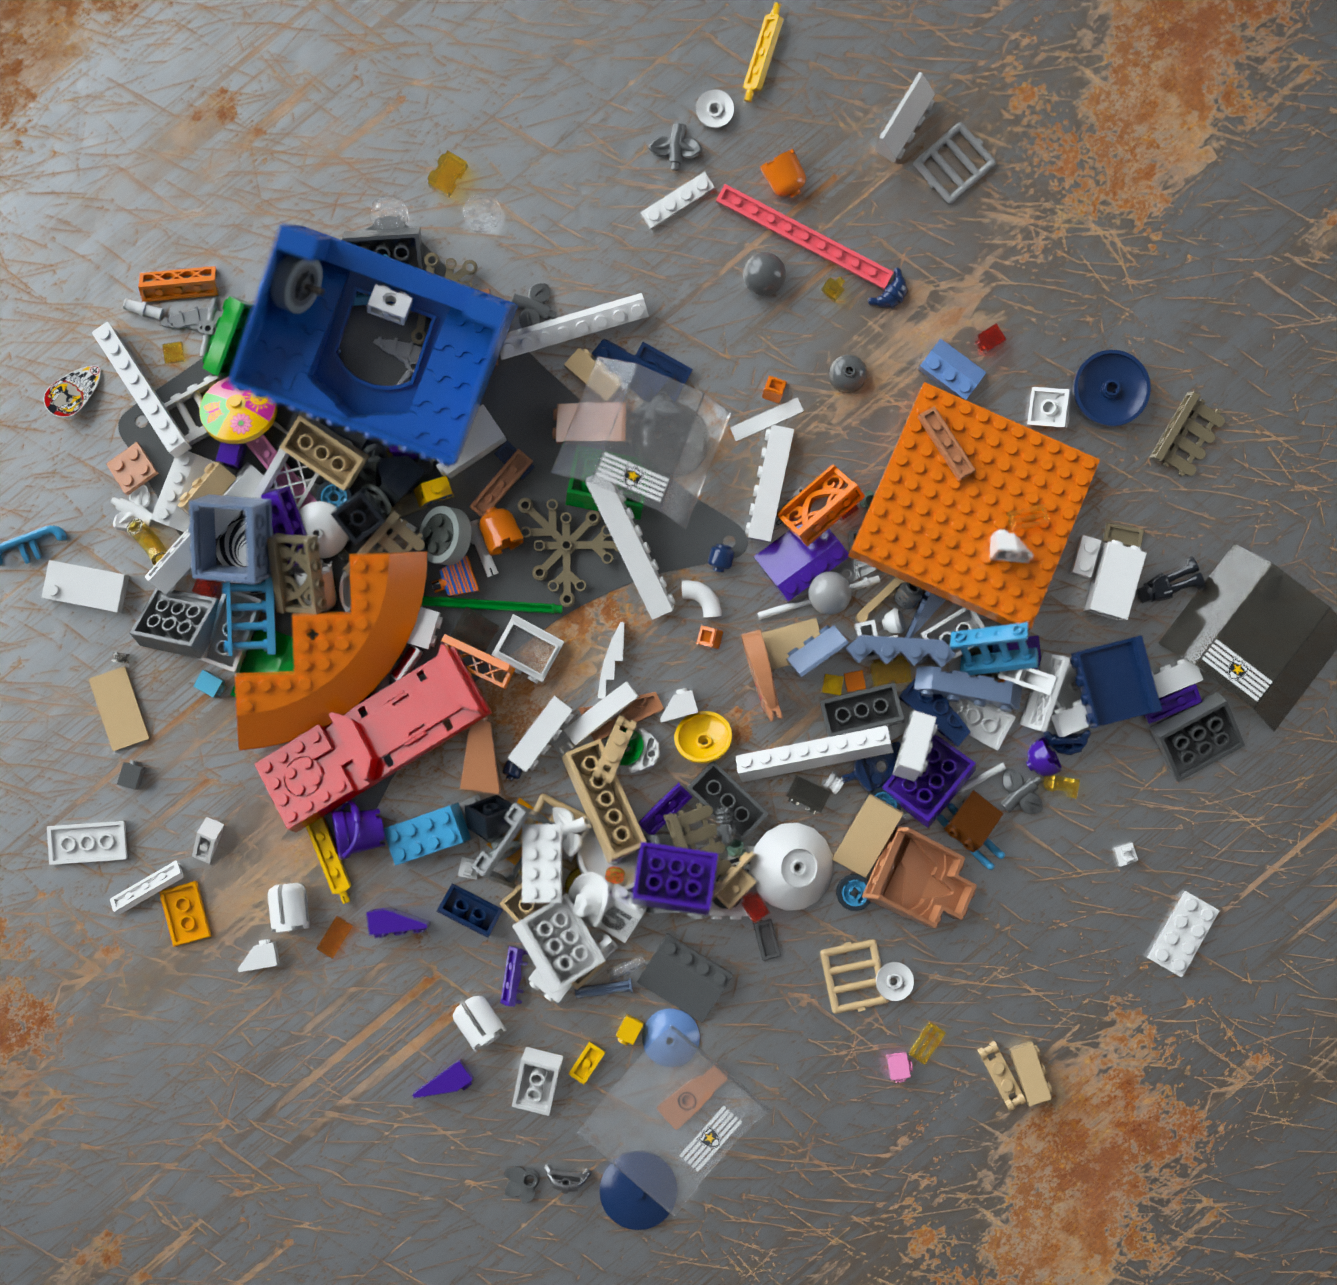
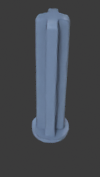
M632 979L580 987L578 990L575 988V996L577 999L629 991L633 993Z

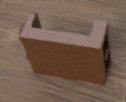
M973 790L964 798L963 804L952 820L945 826L944 830L948 832L950 837L963 844L964 848L974 853L982 847L1003 816V813Z

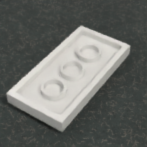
M959 699V702L948 701L952 709L957 712L971 731L968 736L998 751L1016 717L1001 711L1000 708L993 704L978 707L967 699Z
M125 821L47 826L49 865L128 859Z
M523 824L522 903H562V824Z
M1184 891L1147 958L1174 974L1183 977L1220 910Z

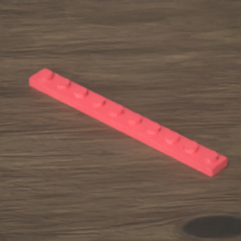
M724 184L716 199L717 203L883 290H885L893 274V271L727 184Z

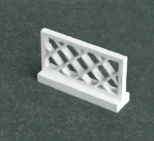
M279 449L252 498L262 499V494L290 486L295 502L296 498L301 497L298 504L296 502L299 510L319 474L315 473L313 478L305 480L302 469L307 468V466L301 467L298 460V468L287 470L286 461L289 454ZM284 466V467H285V471L280 472L281 469H282V467ZM300 470L302 481L291 483L288 472ZM286 473L289 484L278 487L277 476ZM310 481L308 487H306L305 482ZM275 482L276 488L270 489ZM303 483L305 488L304 494L295 496L292 485Z
M1048 652L1043 653L1038 671L1056 676L1057 679L1051 695L1031 689L1020 725L1046 732L1071 658Z

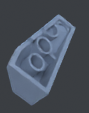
M925 590L904 638H912L946 599Z

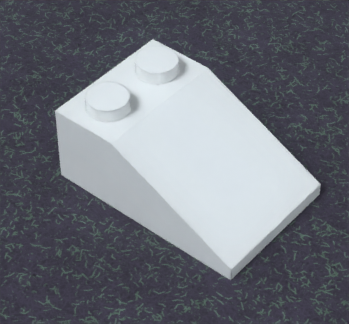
M526 1047L521 1059L512 1107L549 1116L563 1056Z

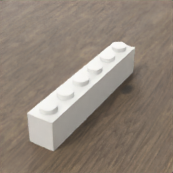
M771 425V429L766 430L764 440L768 441L767 448L763 447L760 459H764L763 467L759 466L757 477L760 478L759 485L754 487L753 496H756L755 504L751 503L749 515H752L751 523L747 522L745 533L748 534V539L766 543L771 542L794 429Z

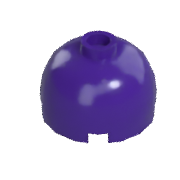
M1042 737L1029 747L1026 764L1030 771H1035L1038 775L1044 777L1052 776L1062 771V766L1056 752L1048 747L1050 746L1048 740Z

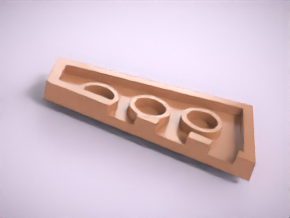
M652 692L638 695L639 697L619 714L625 716L624 719L633 720L639 723L663 711L664 708L657 693ZM593 706L586 707V708H585V707H582V708H578V709H579L581 715H583L585 712H587V711H588L590 708H592ZM618 715L605 723L595 733H591L594 741L598 739L602 741L610 736ZM620 726V729H619V730L622 731V730H624V729H626V728L623 727V726Z

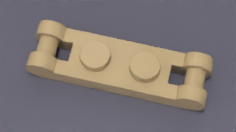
M897 577L894 578L856 614V621L858 623L867 621L868 614L872 610L876 612L884 605L882 601L886 597L890 599L895 595L897 591L895 588L906 581Z
M620 714L616 719L593 773L594 777H601L609 784H611L637 724L633 720L624 719L625 716ZM620 726L627 728L626 732L620 731ZM603 766L609 768V772L602 770Z
M993 1041L989 1043L990 1046L984 1049L982 1047L977 1051L1008 1110L1012 1111L1015 1109L1014 1107L1019 1104L1024 1105L1027 1101L997 1044ZM994 1052L996 1057L989 1060L987 1055ZM1015 1092L1017 1097L1010 1100L1008 1095Z

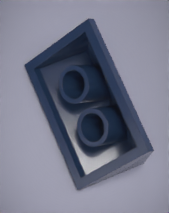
M452 883L436 912L489 938L503 909Z

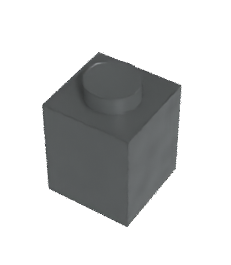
M130 759V762H123L117 785L134 790L140 789L146 767L141 766L142 762Z

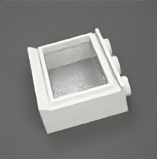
M513 614L491 655L512 665L515 668L514 672L528 674L527 679L537 684L539 681H544L564 641Z

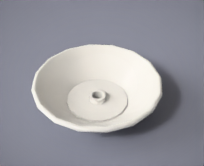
M800 823L780 824L767 831L756 844L754 849L756 856L750 861L751 876L757 881L755 887L758 894L771 906L785 911L803 910L818 902L828 890L834 873L833 854L826 839L814 828ZM796 864L799 865V869L797 871H795L794 869Z

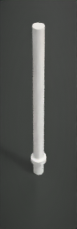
M879 576L868 579L865 577L862 581L852 583L850 586L851 590L855 591L865 587L868 589L870 586L881 582ZM809 597L758 612L759 620L810 605Z
M1004 763L967 781L955 796L1006 770ZM903 813L896 827L903 823H909V820L914 817L909 813Z

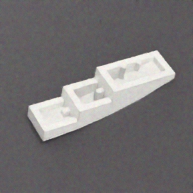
M620 622L607 650L600 676L598 699L606 697L607 680L615 679V661H623L624 622Z
M627 681L595 704L564 731L574 745H579L591 733H595L605 723L614 719L639 696Z

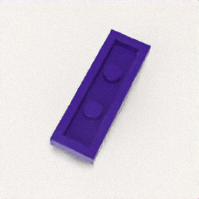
M1192 684L1160 697L1162 711L1145 714L1147 723L1151 724L1201 703L1202 699L1197 685Z
M677 783L638 822L639 826L648 834L657 833L666 824L664 816L670 813L676 814L692 798L691 794L680 783Z
M516 946L508 947L500 1001L501 1004L515 1007V1003H522V1000L516 999L518 993H524L523 990L519 989V982L522 978L521 965L526 966L528 962L522 961V956L529 955L527 951Z

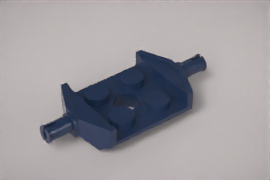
M899 741L892 743L893 753L854 760L852 773L842 775L843 783L857 780L867 792L883 787L893 774L901 743ZM879 761L884 762L886 765V769L883 772L877 770L876 766Z

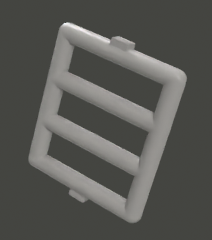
M959 122L918 157L913 164L928 181V186L931 189L934 188L948 204H952L989 172L997 162L982 146L983 142L979 137L976 139L964 124ZM958 132L985 159L987 163L982 168L978 169L953 142L951 138ZM945 144L973 174L966 182L959 177L937 152ZM930 157L936 161L959 187L951 195L923 165Z

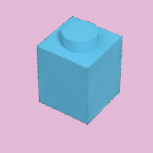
M202 670L193 687L213 698H217L218 695L221 696L225 691L226 686L224 684L226 681L207 670Z

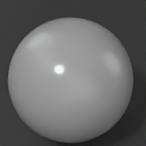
M829 571L821 573L813 579L809 586L808 596L810 603L817 611L833 615L843 611L848 606L852 590L848 580L843 575Z

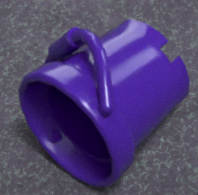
M349 800L339 806L337 810H332V822L339 860L348 859L356 853L385 846L384 841L380 842V840H385L382 819L379 815H375L380 813L379 808L359 811L355 802ZM351 805V811H343L344 807Z

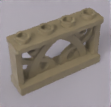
M276 533L268 537L267 545L277 613L319 614L326 610L327 600L324 593V580L321 570L322 562L320 561L319 554L320 545L317 535H285L284 533ZM285 543H293L292 548L285 546ZM298 544H304V548L296 552ZM295 561L307 574L300 588L295 579L289 576V570L294 566ZM302 595L304 596V598H305L306 600H308V601L311 600L312 605L307 604V603L304 601ZM298 598L300 604H293V600Z

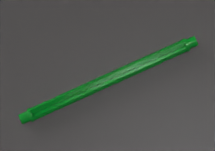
M423 596L421 604L422 606L551 613L552 615L554 613L562 614L563 605H555V603L543 604Z

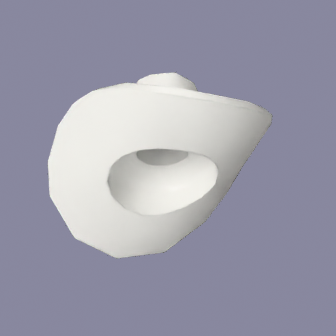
M589 872L581 874L573 881L569 888L568 897L574 905V913L591 927L598 928L608 903L609 884L602 875Z

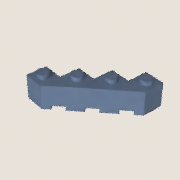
M860 635L845 648L856 663L862 661L873 651L884 665L900 653L911 666H915L923 657L928 655L941 668L956 655L944 640Z
M926 666L917 667L914 686L915 690L921 692V695L926 697H932L933 694H941L947 697L948 701L959 702V699H967L978 707L994 704L1004 712L1020 709L1022 687L1012 681L998 682L994 681V678L981 675L972 677L968 676L966 672L955 670L946 672L941 671L940 667Z

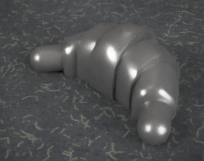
M545 1165L544 1167L553 1188L565 1194L578 1191V1188L582 1187L592 1174L589 1169L577 1174L557 1171L550 1165Z

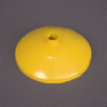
M699 711L688 715L679 723L675 731L674 740L678 752L685 759L694 763H709L719 759L728 751L732 742V731L727 720L721 715L711 711Z

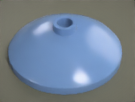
M667 1008L656 1012L648 1019L643 1029L642 1042L647 1055L654 1062L667 1067H675L688 1062L695 1055L700 1042V1033L696 1022L689 1014L679 1009ZM673 1036L675 1040L670 1043L667 1038Z

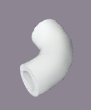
M682 580L683 600L691 599L697 601L702 607L703 618L722 617L719 598L710 587L698 581Z

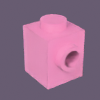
M906 1052L886 1055L890 1079L895 1080L896 1083L907 1081L906 1078L911 1077L910 1072H913L912 1061L908 1060Z

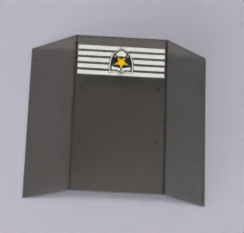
M1234 543L1206 579V589L1196 592L1158 644L1199 667L1250 706L1269 728L1275 732L1337 650V614L1330 606L1275 564Z

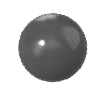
M768 252L757 253L750 257L743 269V279L748 289L762 296L777 292L784 284L786 277L785 266L781 259Z

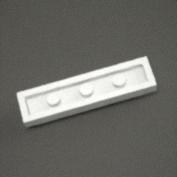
M703 172L643 210L641 215L649 228L653 229L713 191L715 187L707 174Z
M178 861L172 862L112 897L110 902L113 912L118 916L182 879L184 875Z

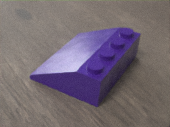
M803 524L796 526V528L799 529ZM827 529L808 547L789 530L753 557L788 603L807 589L816 576L833 570L849 558V553L830 529Z
M936 734L932 736L930 741L933 744L930 753H928L925 759L928 762L921 777L918 776L915 781L892 775L882 787L912 817L927 828L933 824L976 771V763Z
M641 842L631 904L709 916L718 853Z

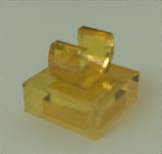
M840 276L836 281L830 277L821 288V291L832 301L836 302L845 290L842 287L845 280Z

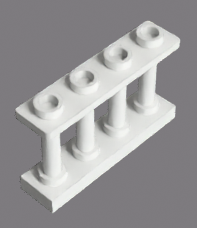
M209 375L199 385L193 384L187 388L188 391L182 394L177 393L170 397V401L163 402L168 411L177 406L189 428V434L185 435V438L190 446L206 438L209 434L204 426L199 427L195 425L183 402L194 397L200 408L203 399L200 393L222 380L220 376Z

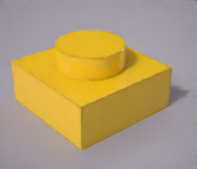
M825 673L822 693L841 696L844 677Z

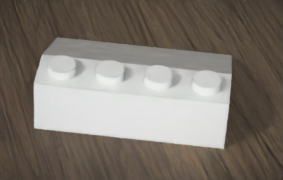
M918 73L879 137L875 152L893 163L897 158H902L906 151L904 149L907 142L911 143L916 134L913 132L916 126L920 127L926 118L923 116L925 111H930L935 103L933 100L935 93L923 73Z
M189 451L178 458H174L151 520L185 532L190 525V516L177 506L180 503L179 499L185 492L191 490L192 483L198 477L201 478L205 473L204 469L206 466L214 461ZM224 466L235 476L236 470Z
M567 893L562 895V903H549L512 925L551 993L562 989L606 961L581 917L574 913V905Z

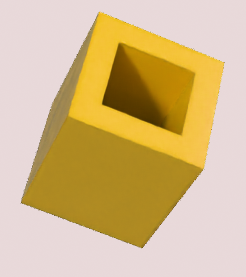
M626 1013L616 1033V1037L619 1038L618 1041L627 1046L629 1043L633 1045L644 1022Z

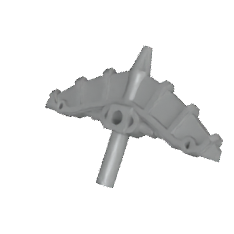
M213 297L209 308L198 309V307H195V310L184 313L179 311V314L169 318L165 316L163 317L164 320L161 321V326L172 329L188 328L198 330L204 335L199 357L203 358L208 353L209 341L212 335L216 333V322L223 313L217 310V298Z
M379 336L373 343L388 355L398 358L407 369L396 385L408 382L413 376L422 347L414 345L413 341L406 343L398 341V338L386 340Z

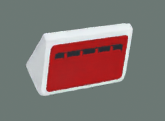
M411 645L399 662L398 668L391 674V677L397 681L409 674L422 656L423 651Z

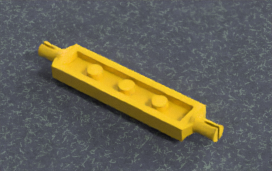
M774 3L772 12L765 16L743 86L747 90L744 101L748 103L752 102L754 92L761 91L784 20L779 16L782 6L780 3Z
M323 816L306 826V829L332 894H339L342 903L345 904L350 902L346 890L351 887V883L342 860H339L336 845Z

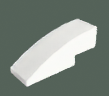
M1032 668L1003 671L998 676V678L1012 681L1048 695L1052 694L1057 679L1056 676Z

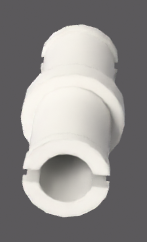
M128 298L124 300L123 310L138 313L141 317L145 315L161 320L163 308L148 305L144 301L141 303Z

